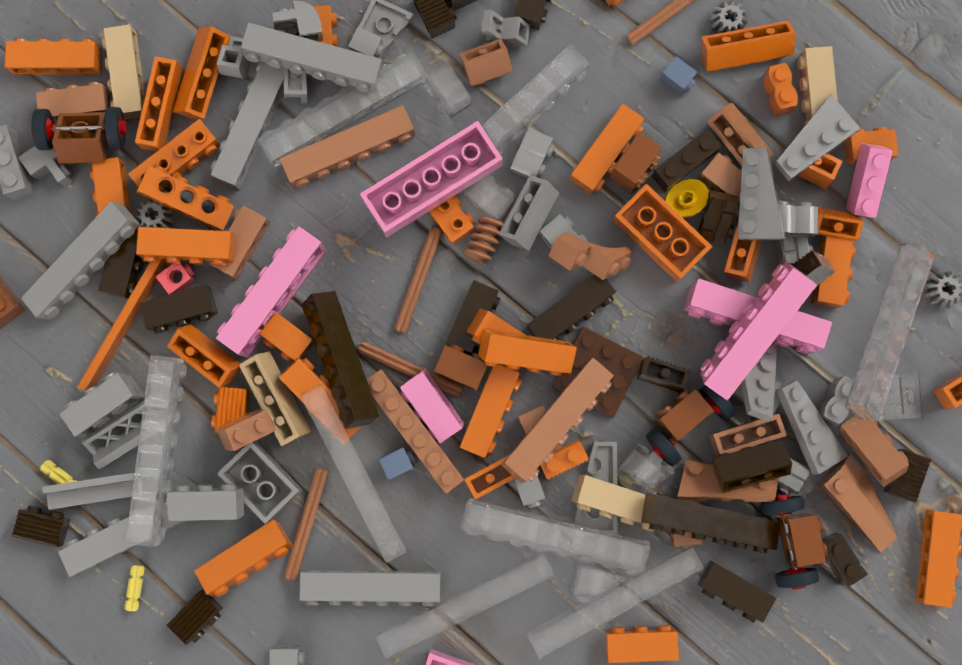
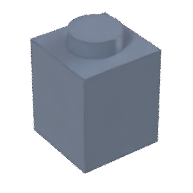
M676 56L663 72L660 81L681 96L685 90L689 92L697 82L694 79L697 71Z
M403 447L379 459V462L388 480H391L414 469L413 463L416 462V459L411 450L407 451Z

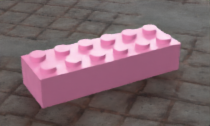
M477 121L360 193V196L387 238L500 168L503 158Z
M299 226L288 234L286 238L287 243L283 248L276 250L272 257L273 262L269 267L265 266L258 276L260 278L255 286L251 285L248 288L244 301L241 304L238 303L231 312L233 316L227 323L224 322L217 331L219 335L216 339L240 356L249 357L263 338L260 335L261 331L276 312L280 315L327 251L321 241Z
M788 262L777 266L772 274L774 278L769 284L765 283L760 288L757 300L754 304L751 302L743 311L744 317L740 322L736 321L731 326L728 338L718 343L714 350L716 352L711 360L709 358L706 359L700 368L704 384L726 400L731 397L817 286L809 277Z
M697 279L690 285L683 311L688 312V316L696 319H701V317L710 319L709 323L717 326H722L723 324L732 326L736 321H741L744 317L743 311L749 303L752 302L754 304L757 297ZM797 311L776 337L774 344L781 347H788V345L796 347V351L803 354L815 353L825 348L832 322Z

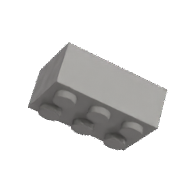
M114 372L107 375L103 379V383L98 387L93 386L83 393L84 397L80 400H73L64 406L65 410L59 415L74 437H87L133 408L146 397L132 376L121 373L115 374Z
M256 441L246 445L217 473L226 484H235V488H243L244 503L265 524L272 521L303 490Z

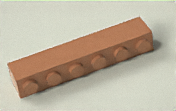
M404 105L279 159L293 188L296 186L302 188L307 186L310 180L317 177L318 179L325 178L333 170L346 169L356 160H367L372 156L371 154L377 151L385 152L391 149L393 144L398 142L402 144L410 141L412 136L415 135V131Z
M591 358L508 455L501 466L521 483L527 480L531 482L540 472L537 469L542 462L546 464L554 455L552 452L557 444L561 446L569 437L566 434L571 427L575 429L584 419L581 416L586 409L590 411L598 401L595 398L600 392L604 394L612 385L610 380L614 375L597 360Z
M380 369L368 378L367 383L372 396L445 494L463 482V476L436 440H434L424 424L415 415L412 408L404 400L385 372Z

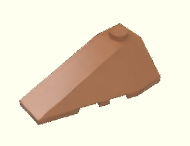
M848 454L847 458L839 462L816 484L879 553H882L897 538L867 471L851 454Z

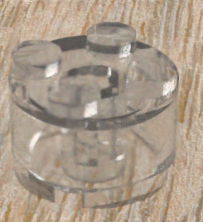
M639 442L619 468L647 493L656 495L674 475L675 471L666 464L661 465L663 459L653 451L649 455L650 451Z

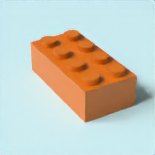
M647 184L632 197L612 220L676 283L713 247Z

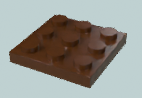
M583 326L574 343L577 350L571 374L562 373V376L557 377L552 387L562 392L591 358H594L614 376L610 380L612 383L610 388L604 394L600 392L595 398L598 402L593 408L614 418L644 357Z

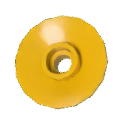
M683 180L670 189L666 196V203L682 218L692 217L706 206L709 199V190L700 180Z

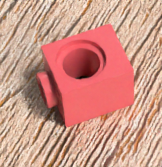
M173 263L156 276L169 295L184 291L196 282L192 276L195 272L188 263ZM181 272L182 280L174 283L175 274Z

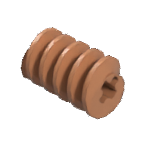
M489 216L479 218L478 221L481 225L475 226V230L478 233H472L471 238L474 241H469L467 246L470 249H465L463 252L471 261L486 267L488 266L483 261L492 259L487 253L488 251L495 252L491 244H499L495 235L500 236L499 227L504 225L503 222Z

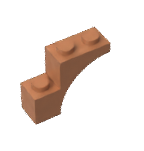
M567 232L556 238L548 256L569 271L583 266L604 280L628 268L631 263L630 256L633 250L627 246L608 248L594 245Z

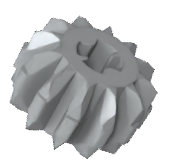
M733 0L729 1L728 5L724 1L721 2L719 7L716 6L712 11L713 15L710 17V21L713 22L711 30L718 29L717 34L745 29L744 25L748 23V18L745 17L747 10H740L741 3L734 6Z
M148 199V204L141 201L140 205L143 208L135 209V212L140 215L135 218L140 223L139 227L169 228L167 223H174V220L170 218V216L174 215V211L153 200ZM153 213H158V216H155V220L151 219V216L154 217Z
M939 271L936 272L935 276H930L928 278L929 284L924 286L925 289L929 290L925 297L932 298L930 304L934 305L937 303L939 309H943L945 306L950 309L954 307V304L961 303L960 296H962V290L960 287H962V282H958L960 275L952 277V271H946L945 273ZM942 288H946L947 292H943Z

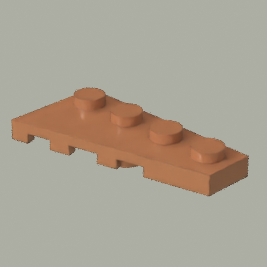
M686 460L677 500L697 499V502H707V499H721V502H731L732 499H742L744 502H775L779 478L723 493L713 470L714 465Z

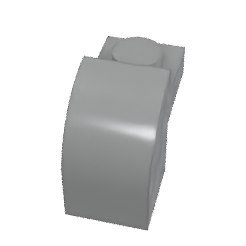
M293 1L294 10L280 9L272 13L275 30L297 27L300 37L314 41H323L319 15L310 4L303 1Z
M484 10L481 32L487 36V42L501 38L506 47L527 46L530 24L519 16L503 18L493 10Z
M230 36L228 46L222 45L217 61V67L221 75L242 79L247 76L249 60L242 54L241 45L243 38Z
M35 146L18 157L29 174L38 180L51 172L61 185L67 187L73 183L69 177L71 174L70 170L64 163H58L54 148L51 150H38Z

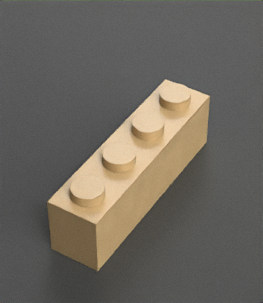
M130 24L104 28L105 37H102V44L107 51L105 66L110 73V79L107 82L109 91L113 95V101L110 102L111 107H120L125 120L140 118L145 100V91L137 33Z
M832 46L805 48L800 56H798L797 66L799 70L801 69L802 75L799 87L803 91L804 96L801 107L802 112L806 116L804 127L831 94L838 101Z
M270 351L256 354L239 364L260 407L267 410L275 428L274 433L281 447L312 432L290 389L279 379L281 372Z
M587 475L578 476L571 499L572 502L578 503L577 508L588 512L591 511V508L600 510L598 515L610 519L615 515L621 517L620 522L633 526L634 522L642 524L641 529L655 532V530L649 529V524L641 523L645 494Z

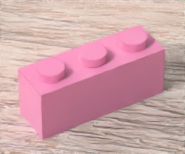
M861 143L846 210L854 215L876 218L893 150L880 145Z
M426 368L401 385L402 397L407 403L411 402L415 408V415L420 421L426 423L428 426L427 430L434 440L437 439L439 443H442L465 425Z

